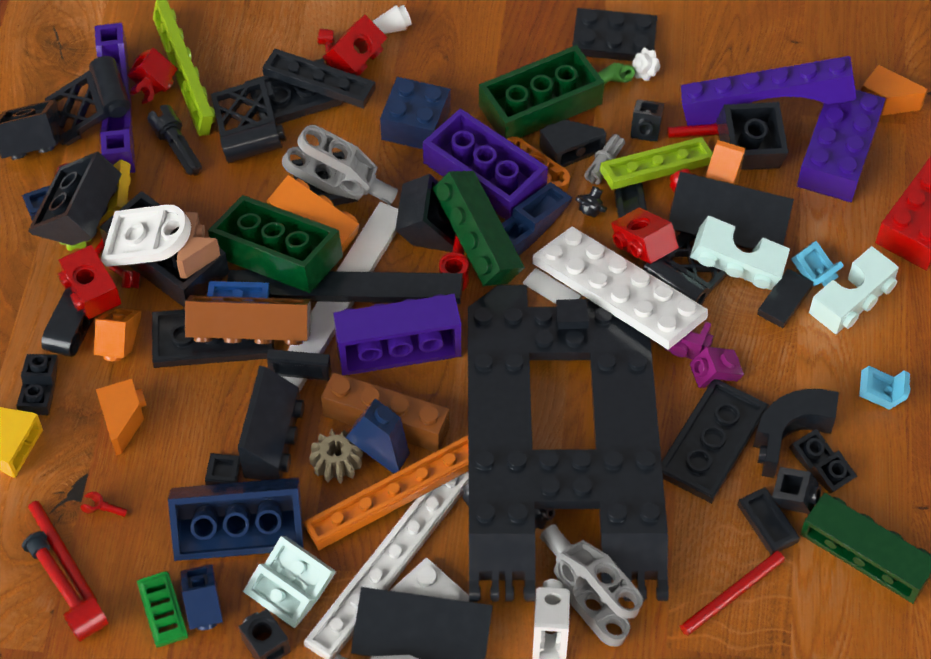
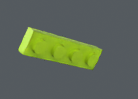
M699 137L601 162L600 172L611 190L672 175L682 169L691 170L710 164L713 152L704 139Z

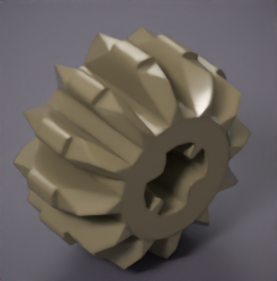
M331 429L330 436L328 437L319 434L318 442L311 445L310 464L314 467L317 477L324 475L327 483L333 477H337L338 482L341 484L343 476L346 475L353 479L355 475L354 470L361 469L363 451L346 439L348 433L345 429L339 435H336L333 429Z

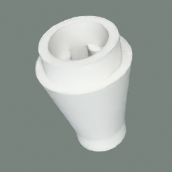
M395 5L372 21L384 34L407 30L406 27L412 25L404 5L399 7Z

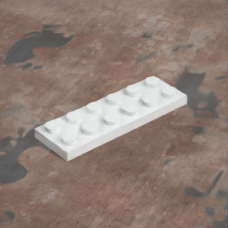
M573 226L533 254L532 264L668 350L708 317L707 308Z

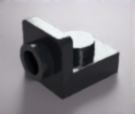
M637 99L633 112L630 137L657 142L665 103Z

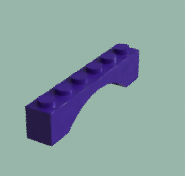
M123 24L96 25L95 44L97 58L110 56L116 60L131 104L130 81L127 76L129 71L128 51ZM130 107L129 111L122 117H107L102 120L100 132L101 154L112 165L121 159L130 163V173H134L136 171L132 111Z
M850 56L681 85L682 106L687 126L717 123L716 120L725 104H746L776 97H802L826 104L857 100Z

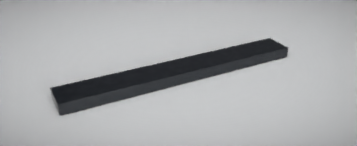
M229 270L227 282L269 283V298L311 299V301L373 303H397L406 299L430 298L438 294H455L457 304H461L464 281L462 273L329 271L319 284L308 293L251 270Z

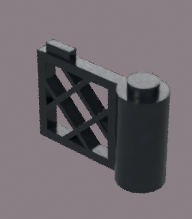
M101 56L94 59L89 65V71L45 98V101L56 99L57 102L67 98L63 110L58 111L61 131L59 143L67 146L81 138L80 134L105 118L122 117L131 107L116 60L110 56ZM88 83L89 87L85 97L78 96L81 87ZM75 100L82 102L77 115L70 114ZM89 105H95L97 112L85 118ZM67 119H73L74 122L71 129L64 133L63 128Z
M264 78L211 94L221 136L220 141L228 164L283 148L282 142L287 141L282 124L277 125L270 99L275 98L271 81L265 82ZM261 89L262 93L256 101L246 98L250 92ZM229 98L235 100L229 110L221 107L219 101ZM242 103L251 106L245 116L235 113ZM258 110L268 115L267 119L260 121L252 120ZM231 118L240 121L237 128L226 131L225 126Z
M680 233L676 237L679 248L651 264L646 263L643 270L702 305L707 295L728 274L715 267L695 264L694 259L690 258L692 251L690 242L696 236ZM675 257H687L689 264L679 265L673 259ZM697 272H711L712 279L706 282L698 277Z

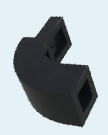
M802 389L780 397L767 408L758 424L753 447L760 448L757 463L763 464L761 476L774 478L779 461L781 442L789 434L800 430L813 431L816 428L819 432L831 434L836 420L839 392L824 389Z

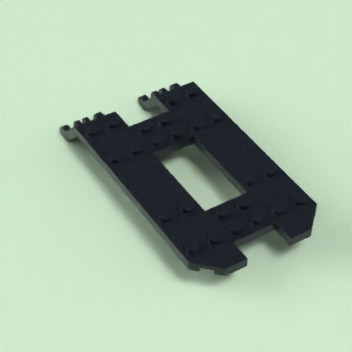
M497 285L468 307L469 602H479L481 600L479 580H492V602H499V580H505L506 602L514 600L512 580H525V602L536 601L534 509H599L601 551L613 560L630 581L637 580V589L641 593L643 601L647 600L645 580H656V600H669L668 528L651 339L588 298H586L589 317V328L558 329L556 307H528L527 285ZM530 360H590L595 449L532 450ZM601 572V582L605 584L612 583V577L607 573ZM623 597L625 601H632L627 597Z

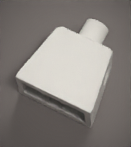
M548 579L544 581L543 587L536 589L532 659H566L570 591L564 589L562 582L556 579ZM545 631H557V632L554 633V634H547Z

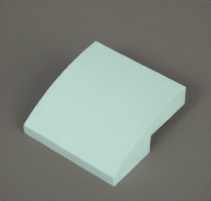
M281 536L265 564L258 565L243 592L291 627L296 628L320 598L337 571L287 536Z

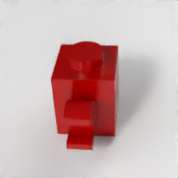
M154 47L138 55L127 73V76L136 83L131 88L130 94L135 95L141 90L144 93V99L141 103L144 105L152 101L155 94L160 91L166 92L173 85V76L178 68Z

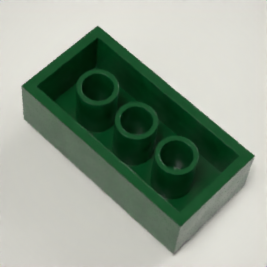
M575 45L479 84V107L498 134L506 139L510 137L522 138L545 128L549 124L558 123L603 103L604 81L579 47Z
M244 195L208 229L209 238H216L218 240L219 248L226 252L228 262L308 293L319 284L343 257L339 230Z

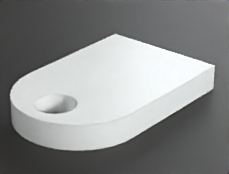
M175 205L115 211L101 261L106 267L165 260L176 254L185 245L190 236L191 222L187 215ZM179 227L174 234L170 235L174 229Z

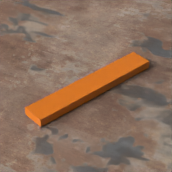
M468 435L303 521V526L316 549L319 551L468 472Z

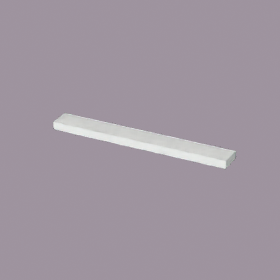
M379 202L337 271H374L397 233L395 228L398 208ZM318 301L311 312V329L308 340L303 341V344L290 345L287 351L323 354L335 335L333 312L351 308L354 302ZM283 377L299 387V392L307 381L305 378Z
M469 471L422 495L413 502L304 640L305 647L323 659H334L354 634L361 587L389 590L463 495L462 488L469 483Z

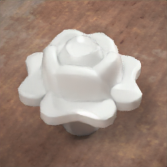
M643 48L641 53L636 54L632 63V67L636 72V78L649 81L650 76H655L656 72L659 71L660 63L659 59L655 58L656 51H649L647 48Z

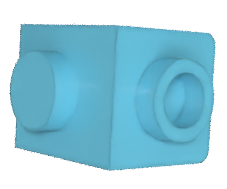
M817 241L812 242L791 258V261L801 275L814 282L813 286L819 283L826 286L832 280L839 277L836 272L844 267L841 261L833 264Z
M871 366L861 370L860 397L889 410L909 397L911 391L909 372L902 371L893 377Z

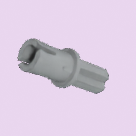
M618 134L612 135L604 148L595 153L593 163L584 174L588 182L596 183V185L600 184L604 178L600 172L601 162L615 159L625 145V140Z

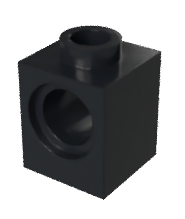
M268 609L249 615L239 626L242 641L255 659H281L291 652L288 637ZM261 633L271 635L263 641L255 639Z

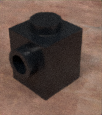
M780 467L772 497L781 509L810 514L814 505L821 498V486H819L811 472Z

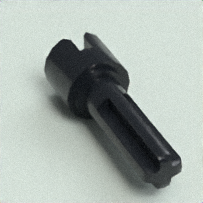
M161 105L160 110L163 115L158 117L155 111H151L147 121L160 140L167 141L188 175H197L202 169V164L182 135L181 129L183 126L170 105Z

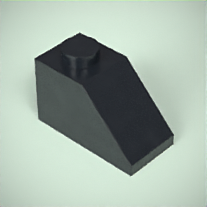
M562 120L555 124H549L540 130L539 148L544 155L564 168L595 155L597 151L602 150L606 142V131L603 128Z

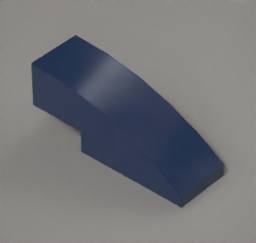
M552 182L514 207L512 216L502 223L518 255H521L536 242L572 202L573 197Z

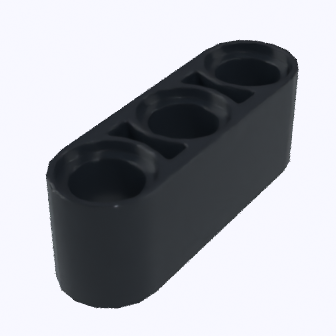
M70 288L64 291L43 332L41 346L43 350L74 357L95 317L88 320L83 309L80 311L76 310L70 297L73 294Z

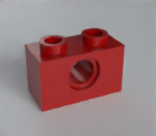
M364 14L353 23L322 58L333 68L359 76L368 67L365 62L369 58L374 60L384 50L381 45L388 37ZM354 46L359 49L360 53L355 50Z
M640 207L611 222L614 232L612 238L615 245L620 250H624L649 264L679 248L672 222Z
M92 245L58 259L62 270L57 273L65 290L68 288L72 290L73 294L70 297L76 310L80 311L83 309L88 320L121 305L118 289Z

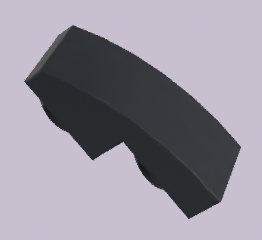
M27 354L21 373L23 384L16 405L17 410L32 412L37 415H49L57 375V355Z
M817 428L789 446L803 467L808 472H811L817 482L830 493H833L857 477L838 450L834 453Z

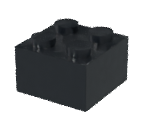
M779 102L723 105L716 120L720 141L745 148L741 170L780 168L788 155V148Z

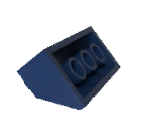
M299 477L177 487L170 490L168 507L174 561L271 553L281 536H287L304 548Z

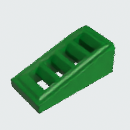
M164 571L139 579L137 585L156 648L189 638L169 572ZM170 598L169 602L151 607L152 603ZM174 611L173 615L155 620L156 616ZM175 623L178 624L177 628L162 633L158 631L159 628Z

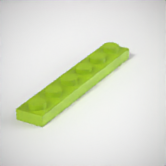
M156 0L153 21L169 61L178 68L175 72V77L198 136L210 135L211 125L215 122L214 108L209 106L206 88L201 86L198 68L193 66L191 51L189 47L185 46L183 31L177 26L174 9L170 8L167 0Z

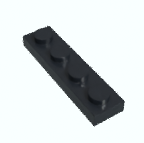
M278 49L273 50L262 67L263 75L363 109L376 89L375 81Z

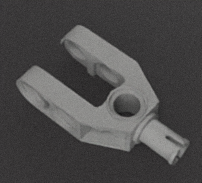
M316 125L305 127L298 136L297 143L299 147L288 149L282 157V165L287 172L329 194L360 200L363 195L369 193L391 205L398 193V188H394L376 178L375 173L378 167L357 146ZM306 135H314L318 139L319 145L314 146L308 143ZM332 148L340 149L344 153L345 159L336 158L332 153ZM290 155H298L302 159L303 165L297 166L292 163ZM316 168L324 169L328 173V179L320 178L316 174Z
M556 524L550 525L541 533L540 539L545 542L557 557V563L553 571L557 579L562 582L563 588L570 591V604L604 644L614 647L622 645L630 631L628 619L635 618L642 606L643 597L606 553L584 540L577 544H571ZM600 572L609 574L613 579V583H602L597 578V574ZM618 598H629L633 601L635 607L631 609L622 607L618 602ZM588 599L596 600L600 603L601 610L593 611L589 609L585 601ZM606 625H618L622 630V634H610L606 629Z

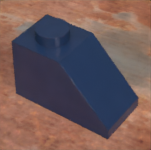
M376 398L356 420L346 436V439L393 474L401 470L410 454L400 416Z
M213 564L182 570V596L189 628L208 630L214 628L217 623H222V611Z

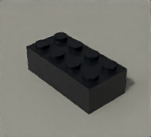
M141 191L120 210L160 206V204ZM113 216L99 227L104 246ZM179 227L174 229L170 235L174 234ZM220 248V256L186 279L180 278L176 262L178 252L161 261L128 264L184 308L185 300L190 295H206L208 293L209 281H221L229 273L226 252Z

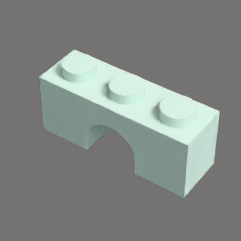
M708 215L698 229L690 258L697 260L704 266L715 267L725 271L731 277H740L752 282L758 288L772 290L782 279L790 248L762 238L752 250V253L743 252L736 247L733 241L736 226Z
M871 246L852 263L847 280L857 288L848 289L832 280L813 296L809 314L835 335L844 327L849 329L857 321L862 311H870L877 303L879 296L883 293L887 295L894 289L897 284L895 278L899 266Z

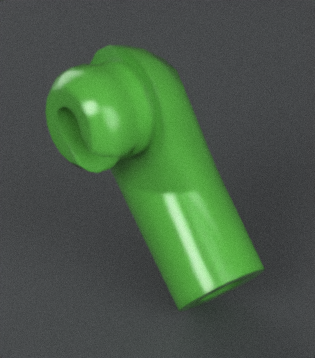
M613 63L599 71L598 74L604 81V85L609 81L626 83L633 79L635 70L631 65Z

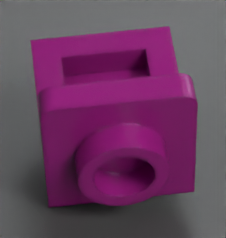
M705 321L700 334L691 331L669 350L666 348L665 350L677 357H686L693 360L706 347H711L714 335L709 334L711 323Z
M706 347L690 362L692 373L699 388H705L714 379L737 382L744 376L735 350Z

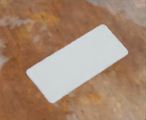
M537 268L523 281L524 285H527V287L555 304L556 300L579 299L581 297L580 294Z

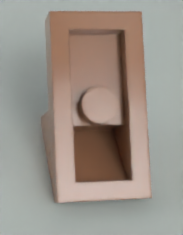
M186 212L191 222V232L187 242L178 251L176 262L180 278H188L220 256L218 240L216 238H205V226L200 225L198 212Z

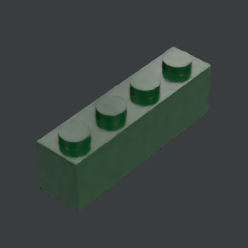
M449 171L435 185L433 190L483 286L508 284L525 268L475 172Z
M824 492L804 521L800 533L801 536L914 604L931 578V554L928 551L916 548L906 542L898 533L881 527L870 516L860 514L848 507L840 498L832 497Z

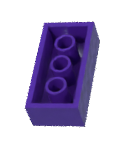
M856 90L857 100L834 104L824 103L801 165L796 187L852 203L886 98Z
M461 108L423 141V163L443 177L449 171H474L496 214L505 220L512 216L514 207L547 185L548 167Z
M438 294L430 298L406 299L397 303L375 304L372 307L348 308L339 312H333L336 344L342 375L461 357V320L455 294Z

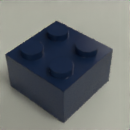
M397 77L380 117L381 140L423 149V141L448 119L451 111V89Z

